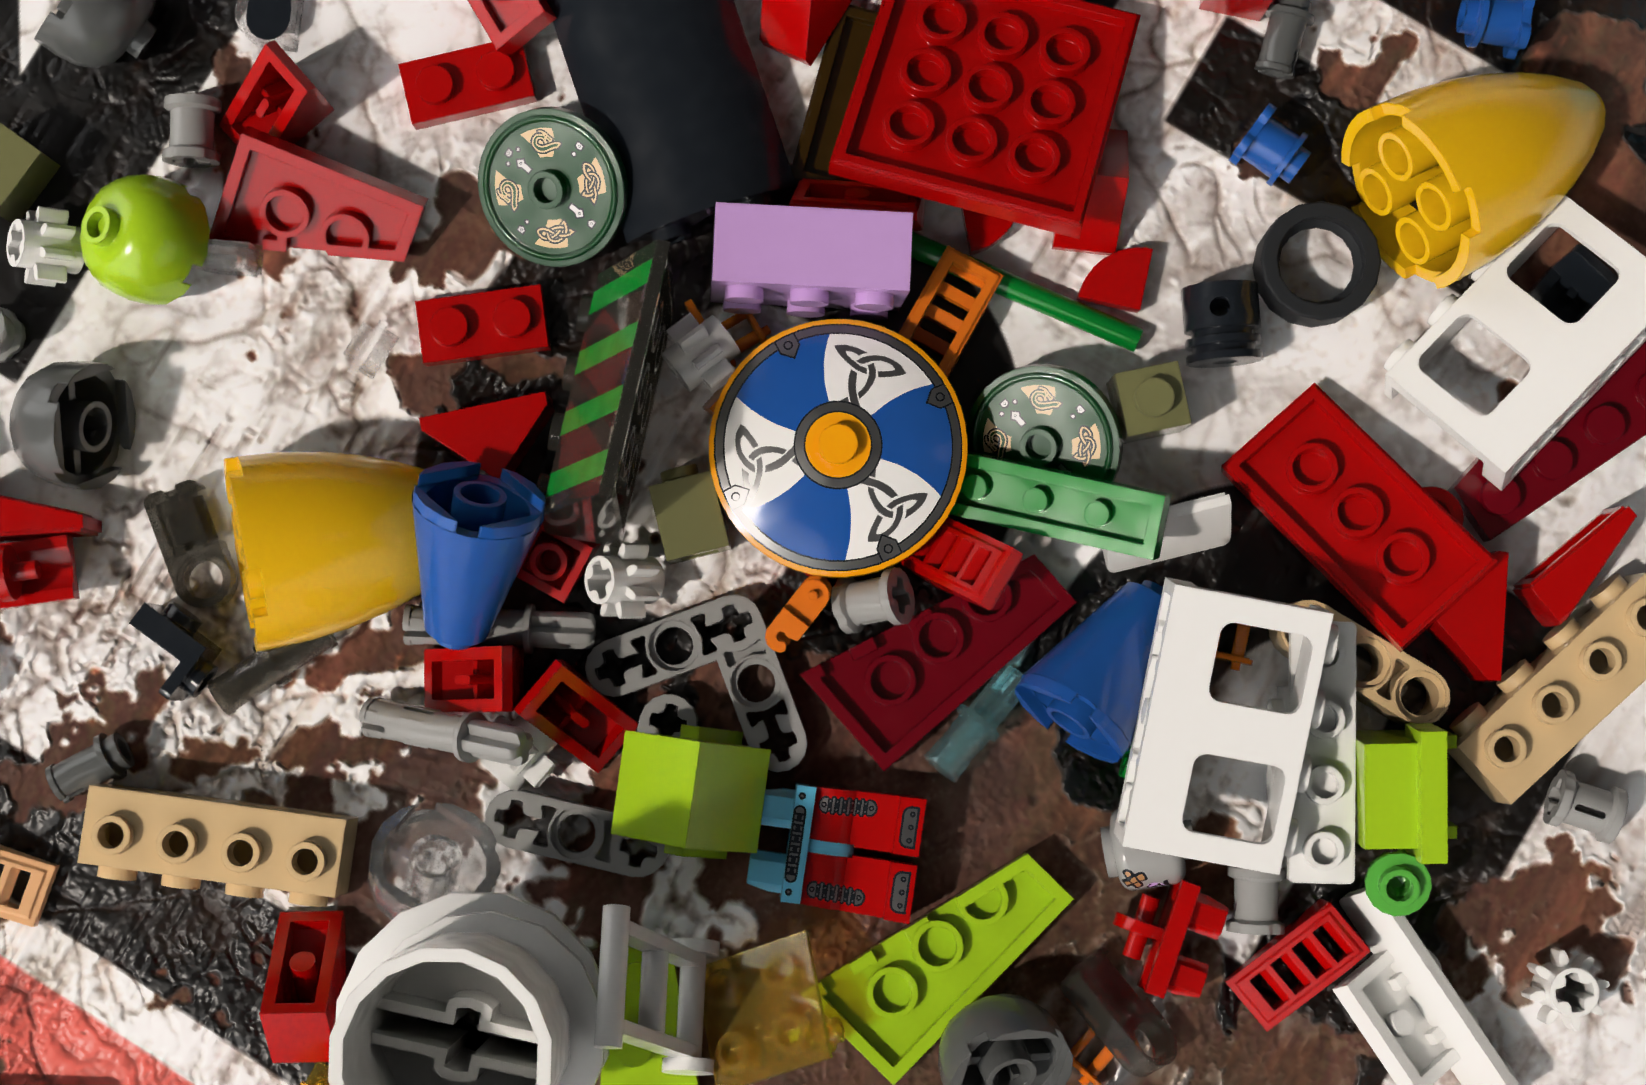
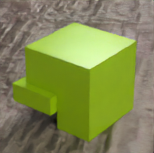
M1405 723V730H1356L1355 842L1365 850L1405 849V852L1414 855L1416 861L1420 864H1448V839H1457V825L1448 820L1447 749L1457 748V735L1432 723Z
M681 724L680 737L625 730L611 834L664 844V853L681 857L726 859L727 851L757 853L771 750L742 745L743 732Z

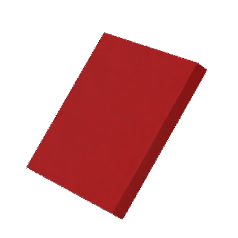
M882 0L831 155L829 174L1079 239L1141 15L1084 0Z

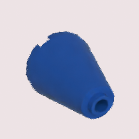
M469 461L441 463L424 469L419 474L418 485L414 486L412 492L424 628L441 646L453 650L468 649L472 645H477L486 640L545 516V495L535 483L516 472L502 468L500 478L479 474L481 463Z
M1144 580L1141 584L1135 582L1126 583L1021 676V681L1015 688V695L1027 712L1046 729H1049L1052 723L1055 722L1061 728L1071 733L1065 742L1075 749L1102 761L1118 762L1130 750L1163 587L1149 580Z

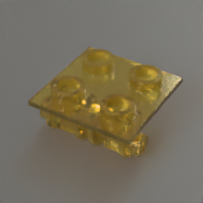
M804 930L706 964L704 1023L710 1057L714 1060L713 1075L715 1085H750L833 1058L832 1052L836 1050L837 1044L845 1040V1030L841 1020L836 1016L828 1018L824 1014L808 931Z

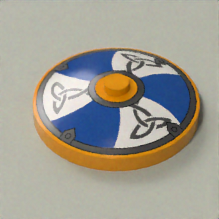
M825 319L800 324L776 334L754 349L738 365L722 389L715 406L709 434V462L715 490L723 508L739 532L756 549L775 562L801 573L827 578H849L879 572L896 565L923 547L942 526L955 505L964 480L968 456V439L962 408L953 387L939 366L921 348L902 335L880 325L851 319Z

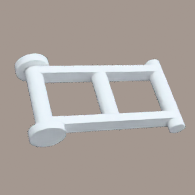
M620 904L603 905L594 1048L622 1049L624 1042L667 1056L662 1058L661 1072L689 1076L713 1075L714 1060L701 1058L706 959L719 957L720 942L702 938L670 939L630 921V906ZM628 946L642 951L638 1024L624 1020ZM668 963L680 967L676 1037L665 1034Z

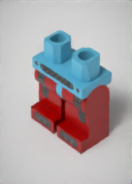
M797 782L795 789H766L761 825L789 829L786 853L757 849V853H751L746 882L768 892L780 893L781 902L851 912L909 924L917 865L913 861L854 853V849L862 848L919 858L927 799L921 796L818 786Z

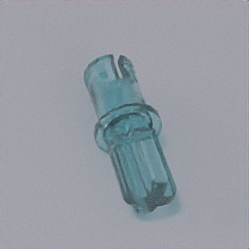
M1007 664L996 673L969 707L960 704L957 708L959 713L957 718L943 736L924 755L927 762L943 776L956 783L979 751L990 740L996 742L999 739L1000 735L996 728L1019 702L1018 697L1015 695V688L1021 681L1023 674L1015 667Z

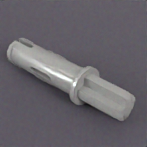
M527 603L525 610L501 609L486 640L472 646H516L523 648L525 654H533L535 648L588 650L594 646L596 621L593 614L589 612L536 610L535 604ZM407 604L404 609L402 628L405 631L403 635L404 644L440 645L424 628L422 606Z
M374 696L363 704L359 715L360 722L367 723L361 727L362 733L366 737L383 738L411 746L454 753V756L459 761L473 763L480 758L520 766L528 761L529 750L533 746L532 736L530 733L524 732L522 728L487 721V718L482 713L475 711L457 715L437 709L397 703Z

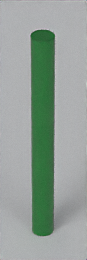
M912 231L911 258L935 268L947 245ZM966 254L1004 275L995 294L1127 350L1135 351L1143 333V328ZM951 272L948 273V274L953 275V276H955V277H957V278H960V277L954 275V274L951 273Z

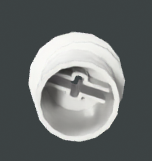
M451 892L405 910L392 919L359 951L336 1001V1021L329 1036L328 1082L330 1085H595L609 1056V1049L594 1048L599 975L594 956L556 914L508 893ZM473 1009L481 1013L478 1031L537 1043L538 1046L491 1035L474 1051L465 1047L469 1030L419 1020L418 1017L454 1025Z

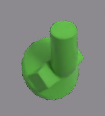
M1398 849L1396 852L1389 853L1384 851L1370 862L1364 879L1366 895L1372 905L1382 913L1392 916H1406L1418 911L1427 902L1432 889L1431 876L1426 866L1416 861L1414 855L1406 853L1405 849Z

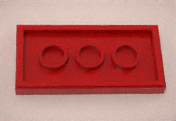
M1313 383L1221 465V472L1400 653L1497 566L1498 560L1316 383Z

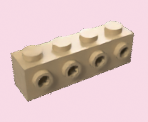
M1646 572L1626 575L1625 577L1616 573L1605 580L1589 596L1594 605L1578 620L1573 616H1569L1561 626H1555L1542 640L1548 647L1531 663L1523 659L1513 665L1501 676V681L1496 682L1501 691L1484 707L1479 702L1472 704L1450 724L1449 728L1457 735V748L1447 749V752L1493 802L1513 804L1646 680Z
M112 783L89 785L77 863L98 866L97 876L106 879L136 881L138 871L162 874L161 885L171 888L198 890L201 886V880L226 883L224 893L227 895L245 898H264L266 888L288 891V902L292 904L327 907L328 897L336 898L348 893L359 817Z

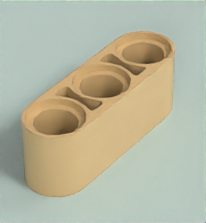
M1301 600L1289 603L1309 607L1310 604L1321 606L1334 614L1333 621L1353 622L1356 625V645L1363 647L1369 653L1372 663L1370 673L1366 678L1361 681L1356 680V700L1387 719L1401 725H1405V723H1433L1438 721L1447 712L1450 703V689L1446 680L1437 671L1404 651L1400 653L1389 642L1324 603L1316 600ZM1269 629V637L1274 648L1289 659V633ZM1410 679L1420 682L1426 691L1425 705L1416 714L1406 710L1401 702L1402 688Z

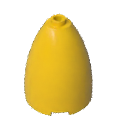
M1508 72L1479 74L1445 80L1403 93L1379 103L1356 115L1348 125L1344 135L1341 162L1348 167L1352 166L1356 189L1362 200L1361 203L1351 208L1354 213L1365 220L1377 238L1380 257L1392 270L1404 279L1416 274L1425 280L1434 282L1437 289L1444 288L1493 261L1524 238L1551 213L1574 186L1593 156L1605 127L1606 111L1604 102L1596 91L1578 81L1549 74ZM1416 201L1418 210L1410 205V203Z
M321 451L275 452L224 458L227 498L229 504L232 505L233 511L231 512L235 538L234 544L250 629L255 628L254 642L256 652L311 641L352 628L385 614L421 594L412 492L414 486L418 485L419 474L424 469L398 461L365 455Z

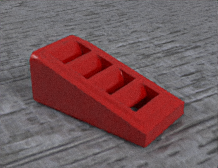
M0 495V542L23 541L59 535H71L72 538L98 536V533H102V521L93 518L91 515Z
M1619 506L1603 510L1514 584L1515 588L1512 591L1542 626H1561L1571 615L1637 515L1629 506Z
M947 517L935 535L923 547L902 560L901 564L934 587L990 611L995 606L1023 559V553Z
M1320 898L1285 928V934L1276 935L1228 976L1224 982L1264 1030L1268 1032L1349 971L1368 955L1371 950L1329 901ZM1321 926L1340 947L1333 955L1326 950L1313 934ZM1300 942L1320 964L1312 973L1292 950ZM1279 958L1282 959L1300 981L1292 990L1271 966ZM1259 973L1281 998L1272 1007L1250 982Z

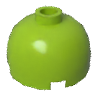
M128 175L102 187L89 203L81 224L80 245L83 261L93 277L100 285L128 300L147 305H166L184 295L191 284L183 283V281L189 275L192 265L202 267L208 253L210 228L206 208L200 198L190 195L185 188L187 187L186 185L154 175Z

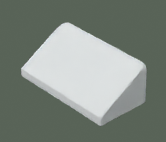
M1225 492L1170 505L1160 558L1149 560L1102 549L1109 572L1116 573L1226 545L1231 538L1232 503L1230 495H1225Z

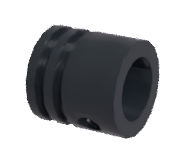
M1220 280L1193 284L1182 288L1184 334L1191 336V339L1185 341V350L1192 352V355L1186 357V366L1194 368L1230 367L1251 364L1264 359L1263 351L1256 349V346L1262 344V335L1255 333V330L1261 328L1257 282L1251 280ZM1219 308L1229 310L1225 315H1214V312Z

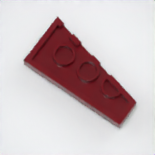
M1646 341L1502 491L1482 476L1484 462L1479 458H1476L1448 489L1459 501L1464 515L1483 542L1491 541L1646 435Z
M1034 554L1020 562L995 606L990 611L954 595L914 615L908 624L895 625L801 673L800 676L881 769L885 771L1077 602Z

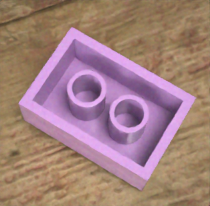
M716 202L710 302L723 303V311L734 314L761 313V305L787 306V315L795 317H822L825 315V308L850 309V318L866 321L888 319V311L898 312L910 292L913 213Z

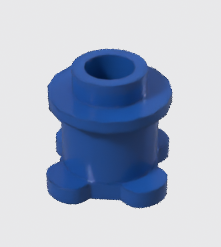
M1462 0L1457 15L1456 31L1457 33L1465 34L1466 47L1475 48L1479 43L1503 47V57L1514 60L1518 51L1525 49L1528 45L1532 30V12L1536 0Z
M1271 103L1266 106L1228 160L1236 166L1241 158L1269 177L1266 182L1269 186H1272L1278 177L1289 184L1312 153L1302 146L1309 135L1303 132L1299 136L1272 116L1277 107Z

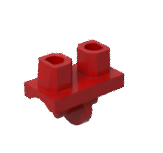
M59 535L0 544V610L80 599L73 538L71 535Z
M1184 879L1178 884L1170 885L1157 924H1154L1153 921L1160 899L1142 893L1135 917L1122 912H1116L1113 924L1129 930L1122 955L1140 961L1147 939H1152L1137 986L1143 988L1145 993L1163 999L1166 991L1175 995L1197 998L1201 996L1208 975L1209 964L1180 954V950L1187 930L1218 940L1229 912L1228 907L1210 896L1200 893L1201 886Z

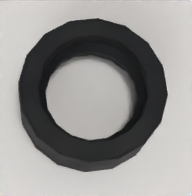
M1317 201L1297 205L1275 220L1257 245L1252 269L1255 282L1258 283L1259 295L1269 310L1288 323L1313 328L1335 324L1365 303L1377 285L1381 257L1377 238L1362 217L1343 205ZM1312 228L1331 231L1343 239L1351 251L1353 261L1351 281L1344 291L1330 300L1319 302L1302 299L1290 291L1281 277L1279 267L1282 248L1289 238L1301 230Z

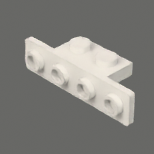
M1332 621L1333 625L1338 626L1339 640L1334 660L1331 664H1323L1318 689L1325 692L1324 714L1320 726L1317 729L1310 728L1305 754H1310L1312 759L1310 781L1305 793L1296 794L1292 818L1298 820V838L1293 855L1290 858L1287 857V878L1293 883L1351 884L1355 880L1357 628L1353 622ZM1289 633L1288 686H1277V699L1268 700V710L1288 712L1303 640L1302 635ZM1270 765L1267 766L1266 795L1268 802L1276 770L1275 766Z
M1365 887L1349 892L1339 900L1340 906L1373 955L1332 990L1396 1085H1433L1449 1069L1452 1070L1461 1085H1519L1510 1065L1499 1056L1480 1028L1475 1013L1469 1006L1463 1003L1442 972L1439 960L1425 947L1405 916H1392L1379 911L1370 902L1366 895Z

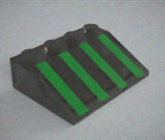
M657 239L599 273L594 294L584 293L581 298L576 330L584 332L580 353L570 352L567 357L562 390L570 391L565 414L555 412L548 438V450L556 451L551 475L541 473L536 485L545 495L546 504L543 526L547 534L620 548L622 545L664 359L661 353L667 349L669 339L667 338L666 330L672 326L675 314L671 242Z

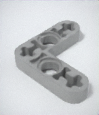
M739 595L723 596L605 640L595 646L587 657L585 665L587 680L602 695L611 697L634 693L717 661L748 746L761 748L760 743L765 742L769 738V733L764 720L758 722L754 727L751 726L747 713L765 711L776 705L780 700L785 701L788 714L775 715L783 733L792 731L795 733L797 743L789 747L791 758L786 761L779 762L776 754L770 753L768 770L774 772L788 771L798 765L805 756L807 748L805 729L777 654L766 643L765 633L767 628L762 614L755 603L746 597ZM729 606H734L739 614L750 613L753 623L744 627L745 639L735 642L729 633L711 638V641L717 647V651L704 655L703 637L692 623L693 618L705 615V626L708 628L725 620L723 610ZM677 627L689 633L693 642V650L686 661L681 664L672 665L667 664L660 658L656 645L662 632L669 628ZM645 637L647 657L657 669L655 675L646 678L644 665H639L624 672L626 683L616 687L615 682L610 678L601 680L598 669L606 665L605 654L614 650L618 658L639 654V651L633 645V641ZM758 664L767 667L772 672L775 679V688L771 696L766 700L752 702L744 698L740 693L738 680L739 675L745 668Z
M663 694L653 698L644 706L640 715L637 732L661 734V728L651 725L654 713H665L668 704L678 706V717L682 720H687V725L698 726V716L695 708L687 699L678 695ZM674 732L672 736L680 737V732ZM509 790L498 794L489 803L485 812V826L488 834L496 843L515 850L630 877H645L653 874L664 864L668 854L664 853V844L648 841V843L657 846L656 857L646 856L641 865L631 863V852L622 849V842L624 838H633L611 834L614 811L528 790ZM515 800H519L524 803L523 813L525 815L543 819L546 817L545 805L556 808L557 811L548 825V846L537 843V839L542 832L540 829L523 827L518 830L516 836L507 834L508 823L499 820L500 810L512 808ZM570 815H583L589 818L595 827L594 842L584 851L570 850L561 841L560 827L562 822Z

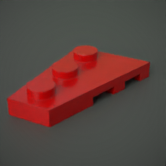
M247 126L241 133L209 234V240L263 245V250L286 252L289 248L323 250L326 251L328 256L404 262L410 252L429 198Z

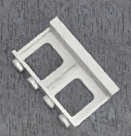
M1566 195L1551 213L1524 238L1490 263L1474 271L1471 279L1475 282L1459 298L1454 294L1447 296L1430 315L1427 323L1431 327L1416 343L1410 339L1405 340L1394 350L1384 365V369L1388 371L1385 374L1384 394L1392 400L1400 393L1484 462L1482 476L1501 491L1646 341V257ZM1558 227L1565 230L1614 268L1618 274L1617 282L1575 323L1562 321L1510 280V277ZM1470 318L1476 320L1526 360L1530 367V371L1492 412L1483 416L1472 413L1421 370Z
M1165 577L1114 828V834L1123 847L1280 875L1283 857L1290 858L1293 855L1298 838V820L1292 818L1296 794L1305 793L1310 781L1312 759L1310 754H1305L1310 728L1317 729L1320 726L1324 714L1325 692L1318 689L1323 664H1331L1337 651L1339 629L1337 625L1332 624L1333 613L1317 605L1310 604L1309 607L1202 588L1192 582ZM1238 623L1303 636L1288 712H1278L1224 702L1211 697L1209 686L1221 630L1227 624ZM1210 754L1276 767L1261 842L1193 831L1184 826L1183 813L1195 760L1199 756Z

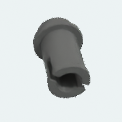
M1274 0L1273 4H1270L1265 12V15L1269 17L1258 61H1256L1254 67L1259 73L1280 79L1294 78L1295 66L1306 26H1312L1315 20L1314 15L1310 13L1312 3L1309 0Z
M115 732L109 736L100 733L93 738V745L57 764L46 767L45 775L54 795L60 801L63 800L64 803H68L74 797L87 791L89 785L100 784L110 778L117 781L124 779L127 776V769L135 765V760L128 743L119 733Z

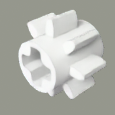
M38 206L36 211L27 210L26 220L15 219L12 222L7 236V259L12 267L26 268L24 283L55 287L56 283L65 284L67 282V273L77 274L81 271L84 265L80 245L81 227L67 225L69 219L68 210Z
M688 313L666 330L667 338L673 345L661 353L674 375L689 392L701 383H704L710 393L714 394L727 383L735 371L730 361L740 355L741 351L732 336L715 316L711 315L699 325L694 316Z
M606 541L603 549L605 556H596L587 565L584 578L587 595L594 603L602 604L600 615L603 617L643 619L646 617L645 604L655 603L662 595L665 584L663 568L656 558L648 557L649 545L646 543Z
M499 715L493 722L520 727L524 732L530 733L532 736L533 746L529 750L528 761L520 766L480 759V762L498 780L514 791H517L526 780L535 788L537 786L540 787L559 765L549 755L558 743L519 715L513 722L504 715Z
M1553 947L1550 949L1551 962L1543 965L1528 962L1526 966L1534 974L1532 987L1521 991V995L1527 999L1538 1001L1543 1005L1539 1009L1536 1018L1540 1022L1550 1025L1556 1021L1561 1013L1562 1022L1566 1028L1580 1031V1017L1589 1013L1600 1016L1605 1013L1601 1006L1597 1004L1600 995L1599 990L1608 988L1610 984L1609 981L1593 977L1589 973L1593 966V957L1580 953L1569 965V958L1565 950ZM1566 978L1574 980V989L1565 991L1564 1001L1556 997V989L1563 988L1566 985Z

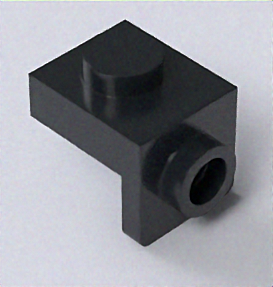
M1577 244L1546 270L1527 293L1562 321L1575 323L1617 282L1618 277L1584 245Z
M170 601L165 608L163 605L144 602L129 624L180 661L158 693L169 701H183L188 695H191L193 698L197 697L216 675L218 667L213 662L222 649L197 631L202 625V621L181 605Z

